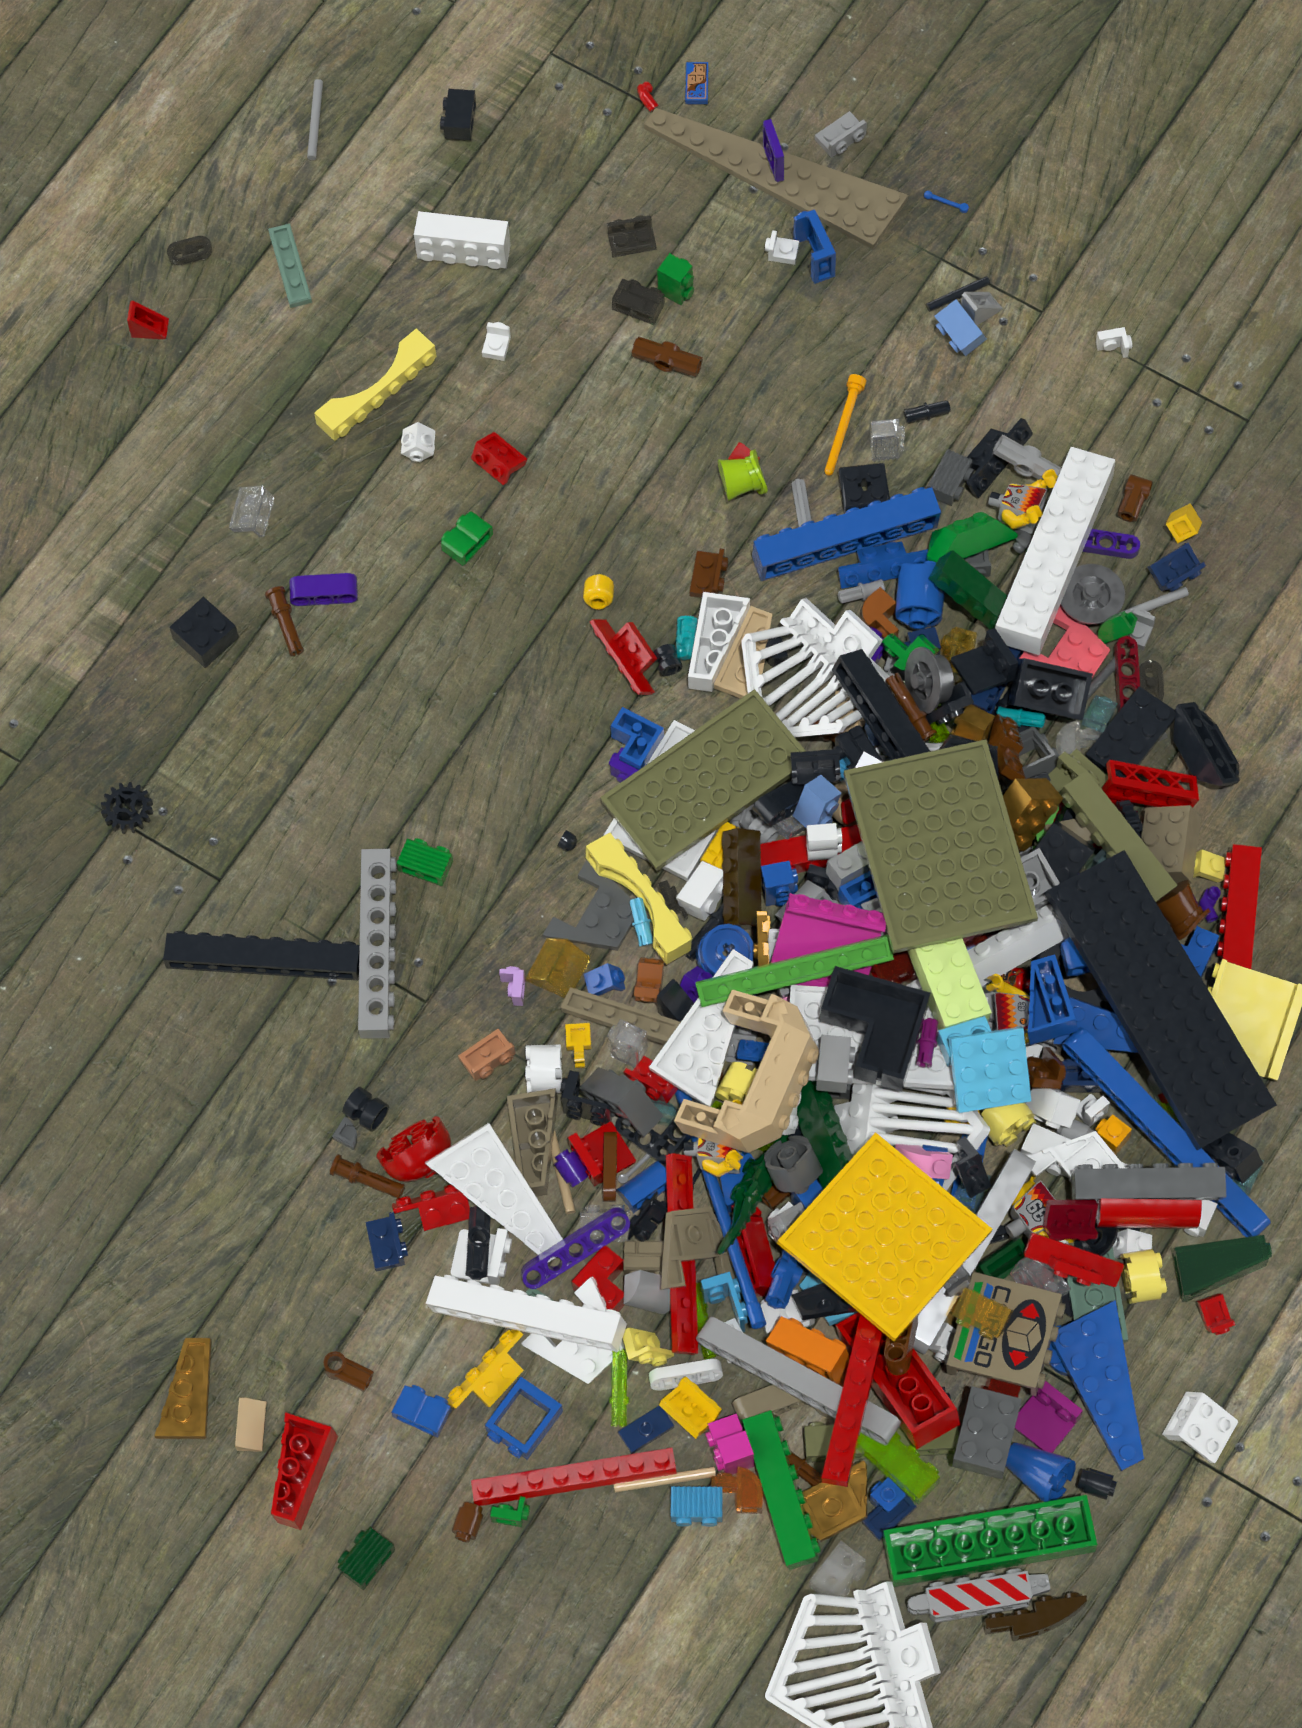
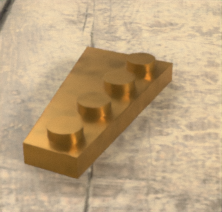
M185 1338L176 1365V1372L169 1387L166 1404L163 1406L160 1423L154 1435L155 1439H206L211 1358L210 1338Z

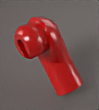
M645 81L643 84L638 85L637 92L642 103L649 112H652L659 105L650 94L653 90L652 85Z

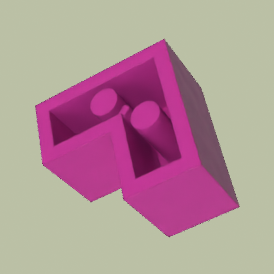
M737 1414L708 1423L709 1432H706L705 1436L709 1447L714 1446L715 1448L713 1450V1457L718 1471L723 1470L725 1477L754 1467V1453L746 1431H743Z

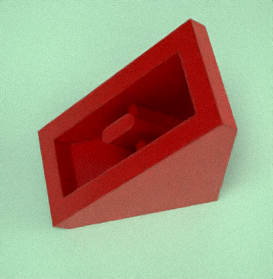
M133 300L130 301L127 323L131 337L164 340L167 336L169 318Z

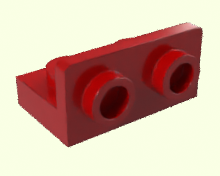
M495 432L477 441L471 456L475 463L502 485L508 482L510 474L525 466L527 458Z
M643 1056L633 1071L628 1068L624 1070L623 1073L630 1080H638L646 1088L645 1093L654 1101L659 1099L667 1104L678 1090L677 1087L649 1069L653 1060L646 1056Z

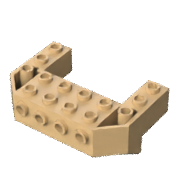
M732 990L723 1009V1013L730 1024L768 1034L771 1038L742 1105L724 1100L721 1110L683 1099L674 1122L682 1133L750 1153L781 1138L783 1131L788 1128L791 1112L799 1103V1094L802 1087L809 1080V1071L812 1064H815L818 1059L819 1049L806 1020L797 1006L773 994L767 1000Z

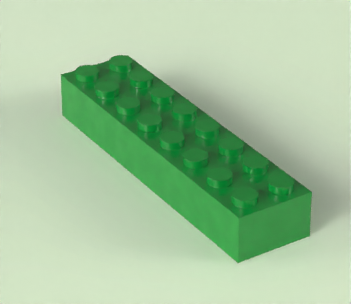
M1087 1495L883 1531V1541L893 1587L1096 1552L1098 1545Z

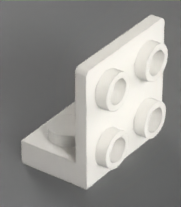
M1186 1392L1162 1435L1169 1440L1184 1441L1210 1463H1216L1238 1420L1204 1393Z

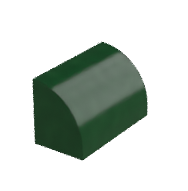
M1016 1237L977 1264L975 1269L977 1273L1004 1279L1031 1259L1024 1256L1026 1247L1021 1238Z

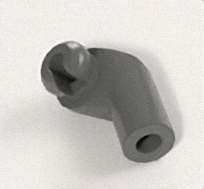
M1018 528L1013 529V531L1018 533L1017 541L1013 544V548L1018 553H1023L1025 549H1028L1032 536Z

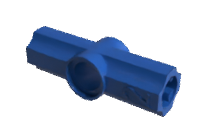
M784 1249L771 1273V1278L773 1279L765 1298L768 1305L774 1309H785L789 1303L792 1291L803 1273L802 1264Z

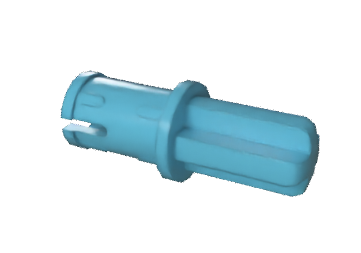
M641 897L630 900L634 918L632 926H635L639 947L653 944L649 923L651 919L647 918L643 899Z

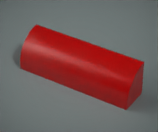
M1101 1198L1097 1201V1227L1197 1229L1201 1220L1202 1200Z

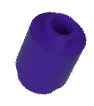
M566 1149L555 1156L557 1161L554 1163V1166L566 1184L569 1183L574 1187L588 1177L585 1172L587 1170L586 1167L583 1166L574 1150L569 1152Z

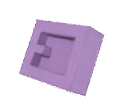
M513 966L500 969L501 982H509L508 997H512L513 1005L523 1006L526 981L524 970Z

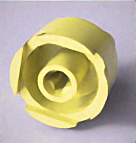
M732 1062L721 1080L715 1096L722 1101L732 1102L738 1099L744 1102L758 1069L754 1068L753 1071L745 1069L747 1064Z
M1026 1103L987 1108L981 1113L984 1121L990 1127L988 1136L996 1146L1002 1144L1006 1147L1010 1146L1018 1139L1017 1134L1023 1129L1024 1131L1029 1130L1033 1123L1036 1124L1034 1120L1035 1115Z
M1153 1249L1121 1254V1259H1125L1126 1264L1121 1273L1126 1294L1131 1293L1132 1296L1131 1299H1128L1129 1303L1161 1299L1162 1294L1167 1292L1165 1278L1160 1277L1159 1268H1162L1160 1253H1154Z

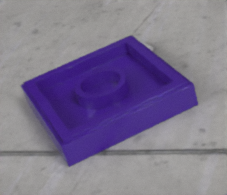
M768 119L763 121V148L776 182L784 180V154L772 120Z

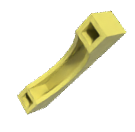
M416 328L399 342L398 353L394 363L376 384L355 395L330 399L314 413L316 424L334 441L339 437H344L348 434L351 427L357 422H362L368 413L374 408H379L386 398L391 394H396L404 383L408 380H413L422 368L434 362L436 358L435 345Z
M608 833L587 845L585 858L599 876L612 879L624 885L638 898L641 897L643 899L644 906L649 913L653 925V948L667 965L691 951L692 935L686 927L683 928L679 923L676 913L672 909L669 910L661 893L655 892L651 887L650 879L646 874L642 875L638 870L635 859L626 854L622 842L618 838L615 839L611 833Z

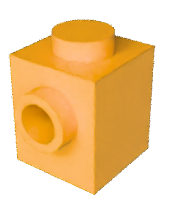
M1113 1114L1108 1120L1103 1118L1095 1129L1115 1155L1130 1139L1132 1132L1129 1126Z

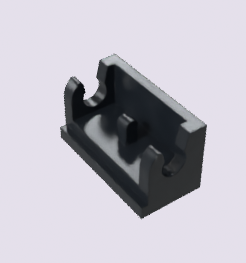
M839 749L790 752L793 786L806 785L820 775L830 783H841Z

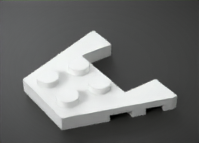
M1096 1131L1066 1141L1055 1147H1049L1038 1153L1027 1155L1036 1161L1031 1170L1035 1177L1039 1176L1055 1162L1059 1164L1070 1179L1071 1172L1074 1169H1078V1165L1091 1164L1093 1169H1103L1105 1164H1118V1168H1126Z
M590 1277L574 1293L584 1304L594 1306L598 1311L606 1312V1302L600 1295L596 1286L598 1284L594 1277ZM532 1333L521 1343L526 1348L587 1384L591 1383L626 1350L623 1341H621L618 1352L564 1340L556 1346L549 1337Z

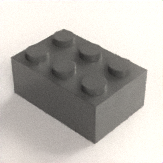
M972 1386L952 1467L1003 1479L1022 1399Z

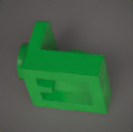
M520 1496L517 1511L509 1505L500 1504L499 1507L492 1506L491 1522L522 1528L523 1520H528L530 1505H526V1498Z

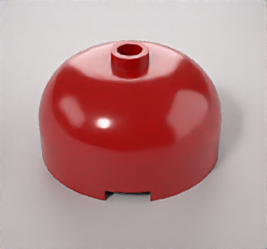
M434 1116L432 1118L433 1121L428 1123L423 1119L410 1125L391 1138L393 1141L387 1149L384 1147L380 1148L376 1157L389 1176L398 1181L411 1182L424 1177L429 1178L436 1173L425 1162L451 1147L450 1134L440 1117ZM408 1135H412L411 1142L413 1144H411L409 1139L407 1138Z

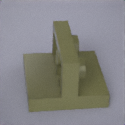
M1077 748L1070 755L1064 751L1058 757L1056 768L1048 774L1051 779L1049 782L1058 792L1086 770L1100 788L1107 782L1108 776Z

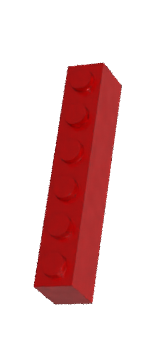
M1233 844L1231 852H1226L1225 867H1229V874H1224L1223 889H1227V897H1222L1221 911H1225V919H1220L1219 933L1223 934V941H1218L1217 956H1221V962L1222 959H1225L1229 963L1251 969L1262 847Z

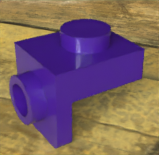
M621 747L618 753L615 752L609 761L611 775L616 777L620 783L638 771V769L620 761L619 755L623 751V747Z

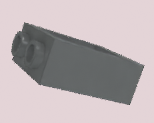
M1035 727L1020 732L1024 748L1019 753V756L1036 749L1042 757L1022 767L1025 779L1044 772L1049 774L1057 766L1059 754L1054 747L1051 748L1044 733L1040 734ZM998 773L1000 785L1003 789L1010 787L1013 780H1009Z

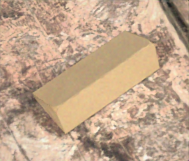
M239 1397L235 1441L237 1451L263 1452L266 1401Z

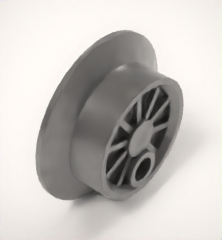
M1097 564L1081 565L1075 568L1061 606L1076 621L1085 624H1100L1109 617L1118 614L1125 600L1124 585L1118 575L1105 566Z
M925 647L915 648L910 653L905 668V685L920 711L923 710L926 714L932 713L939 703L949 700L954 686L953 672L948 660L942 655H934Z

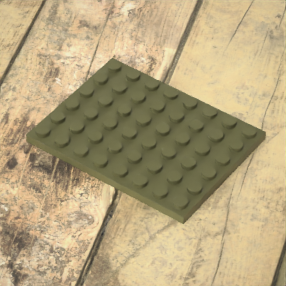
M986 739L844 770L843 775L881 912L886 923V930L893 954L1032 923L1038 920Z

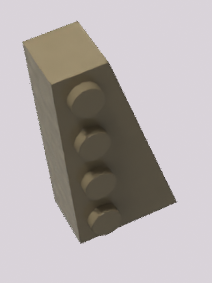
M556 1088L507 1096L516 1165L536 1196L547 1195L558 1103Z

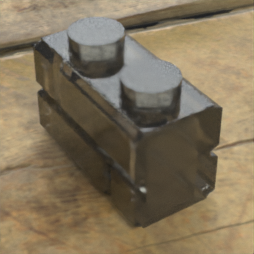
M622 279L612 297V310L655 325L665 304V295L661 290L655 287H644L634 279L629 281Z

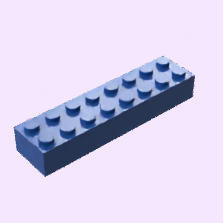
M920 487L908 495L897 494L888 501H874L865 508L859 509L854 507L847 510L845 514L838 516L831 514L824 517L822 521H808L795 529L791 527L779 531V534L759 536L753 543L752 558L760 581H765L854 554L856 550L864 549L868 546H880L936 529L941 510L933 488L925 489V487Z

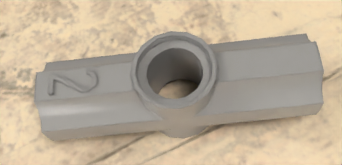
M1005 435L999 438L993 449V454L1013 464L1015 471L1023 476H1034L1037 479L1044 480L1042 475L1045 471L1053 469L1057 476H1059L1062 469L1043 458L1040 450L1029 445L1022 446Z

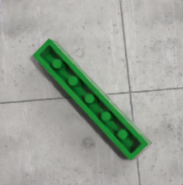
M770 1410L743 1419L744 1428L754 1453L756 1468L787 1568L792 1570L819 1561L817 1553L821 1552L817 1537L812 1538L810 1529L814 1528L810 1514H805L802 1504L806 1503L802 1488L797 1489L795 1480L799 1479L795 1465H790L788 1456L791 1455L788 1441H783L780 1433L784 1431L780 1416L776 1417Z

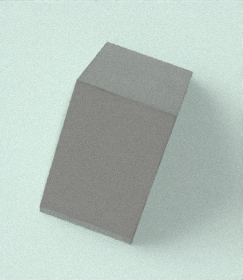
M964 292L962 294L961 306L976 325L981 324L1003 309L990 292Z

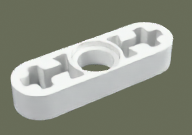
M707 1359L653 1369L649 1373L650 1386L653 1390L657 1391L678 1387L681 1379L685 1376L695 1384L717 1381L723 1376L721 1362L717 1359Z

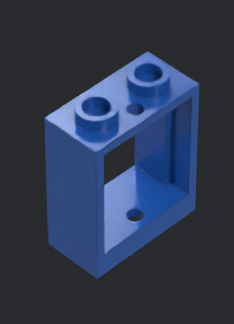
M520 1377L485 1424L486 1432H488L487 1437L497 1444L502 1442L508 1446L507 1450L517 1458L522 1456L528 1460L562 1414V1404ZM519 1394L548 1413L525 1445L497 1426Z

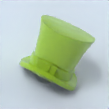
M756 449L751 450L750 456L745 457V459H718L719 472L728 501L749 491H756L761 495L767 493L768 489L759 465Z

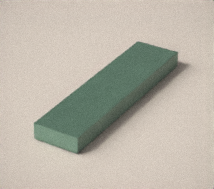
M290 223L268 229L290 308L312 303Z

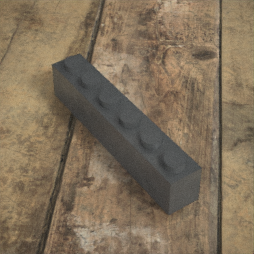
M1166 1163L1153 1164V1168H1143V1164H1128V1168H1118V1164H1105L1103 1169H1093L1091 1164L1078 1165V1169H1074L1071 1172L1072 1200H1096V1202L1101 1198L1223 1200L1227 1197L1225 1167H1218V1163H1203V1167H1193V1163H1180L1178 1168H1168Z

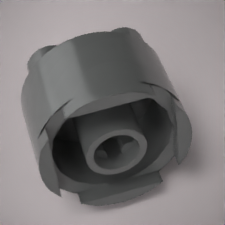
M803 1136L788 1137L790 1141L782 1143L780 1140L774 1143L766 1151L764 1160L766 1168L778 1190L802 1194L822 1174L823 1169L808 1139Z

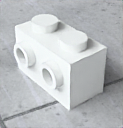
M702 861L676 897L681 911L705 921L709 914L715 911L717 903L723 896V870Z
M1032 1087L1031 1102L1026 1104L1034 1113V1119L1046 1122V1125L1059 1129L1060 1125L1068 1128L1071 1127L1076 1117L1080 1100L1059 1089Z

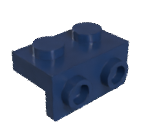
M1184 543L1147 566L1161 591L1169 589L1172 592L1183 585L1181 581L1186 578L1191 580L1202 574L1201 569L1206 564L1205 562H1199L1189 543Z

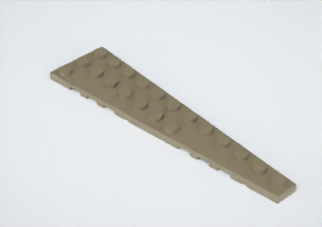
M658 108L654 109L644 123L645 130L801 212H809L815 209L822 223L871 249L875 248L908 201L907 194L783 152L784 180L776 182L762 144Z

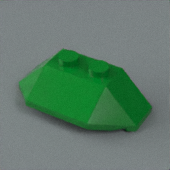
M978 512L969 518L956 520L953 524L933 531L927 552V560L937 563L941 556L952 550L962 558H966L1018 537V533L986 513Z

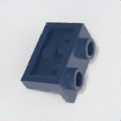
M394 1212L389 1213L390 1217L366 1222L376 1271L405 1265L404 1257L408 1256L405 1241L400 1242L399 1234L403 1233L401 1219H396Z

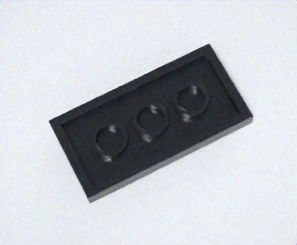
M1139 686L1089 749L1085 757L1107 774L1106 763L1109 760L1140 765L1174 722L1175 710ZM1115 769L1116 776L1127 777L1121 770Z

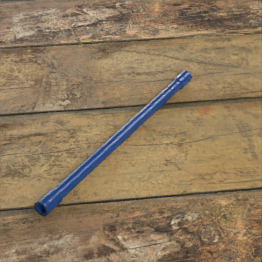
M680 1089L675 1093L679 1108L683 1099L692 1100L691 1096ZM692 1136V1142L698 1141V1137ZM702 1170L723 1237H725L732 1225V1221L717 1176ZM736 1238L734 1244L728 1248V1252L746 1304V1311L753 1329H759L766 1325V1320L761 1305L757 1300L738 1239Z

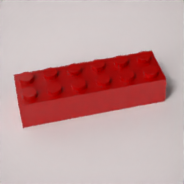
M859 1312L836 1324L839 1340L847 1346L846 1348L850 1356L860 1318ZM883 1333L871 1386L889 1412L901 1421V1429L917 1450L959 1426L958 1411L914 1348L910 1367L905 1374L896 1376L888 1371L884 1356L887 1335Z

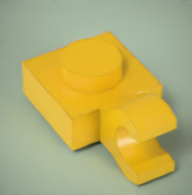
M590 1023L565 1024L567 1051L574 1050L575 1068H584V1050L591 1049Z

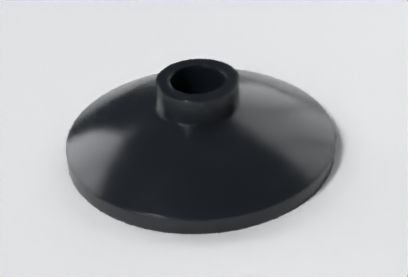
M1096 1218L1095 1229L1098 1232V1238L1086 1241L1076 1239L1074 1246L1104 1256L1113 1247L1117 1239L1118 1228L1097 1227Z

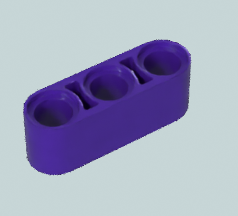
M351 573L295 576L289 581L290 603L295 606L353 603L358 599L357 576Z

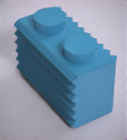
M671 1487V1522H676L677 1526L682 1527L691 1526L692 1522H702V1526L706 1527L717 1526V1522H723L722 1487Z

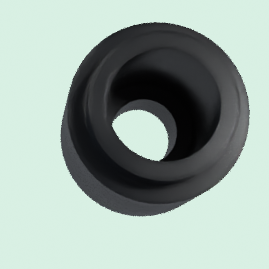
M1092 1468L1090 1470L1083 1469L1078 1489L1084 1490L1083 1493L1107 1500L1108 1495L1113 1497L1117 1482L1113 1481L1114 1475Z

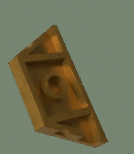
M864 1460L852 1466L848 1487L821 1482L803 1492L806 1503L802 1504L805 1514H810L814 1528L810 1529L811 1534L821 1542L867 1519V1464Z

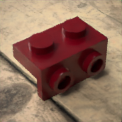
M1047 1200L1043 1228L1048 1237L1057 1241L1064 1239H1078L1081 1241L1097 1239L1098 1232L1095 1229L1098 1203L1096 1200Z

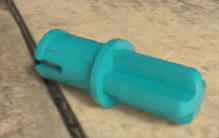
M999 706L997 714L1004 718H1012L1018 724V727L1026 725L1042 728L1045 724V715L1042 713L1024 711L1023 708L1016 710Z

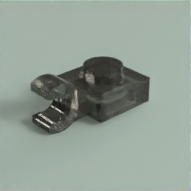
M668 880L658 883L667 908L669 910L672 909L676 914L682 913L684 919L687 920L688 914L686 910L676 903L678 892L675 885L670 886Z

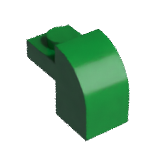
M893 633L888 634L882 641L886 645L885 650L890 655L899 657L893 665L901 670H905L907 659L915 648H928L934 655L940 651L923 634L918 636L909 647Z

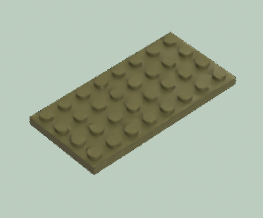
M754 689L605 793L600 799L655 870L658 871L755 803L761 796L792 777L790 752H804L805 749Z

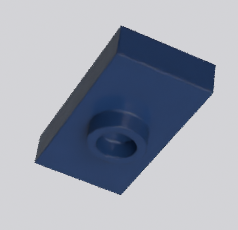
M657 1406L619 1430L618 1435L630 1453L634 1454L672 1430L674 1424L660 1406Z

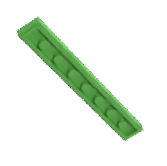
M887 934L697 981L696 987L701 1006L705 1007L727 1001L732 990L753 995L830 976L835 966L855 970L891 961L894 958Z

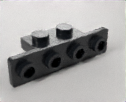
M1020 418L1008 433L991 428L967 456V458L972 459V469L976 470L967 481V485L974 497L980 498L1009 463L993 454V449L999 438L1005 435L1024 446L1033 435L1026 419Z

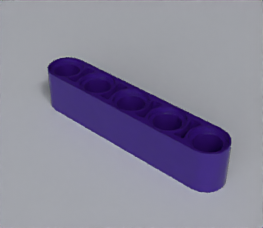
M614 1207L525 1263L521 1269L524 1284L530 1289H537L623 1235L630 1227L627 1213L619 1207ZM616 1216L624 1218L623 1223L619 1226L611 1224L612 1219ZM594 1230H601L603 1232L602 1237L597 1240L590 1238V1234ZM574 1243L582 1245L581 1250L577 1253L569 1251V1247ZM552 1257H559L561 1259L557 1266H549L548 1260ZM536 1270L540 1274L537 1279L530 1280L526 1277L528 1272Z

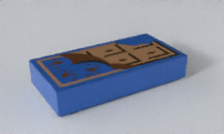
M686 62L685 104H708V62Z

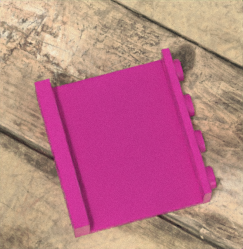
M790 893L770 963L879 937L882 931L885 932V920L882 913L876 910L869 911L856 908L853 905H841L825 899L818 900L803 894L796 895ZM872 965L852 971L869 975ZM832 975L794 985L828 987Z

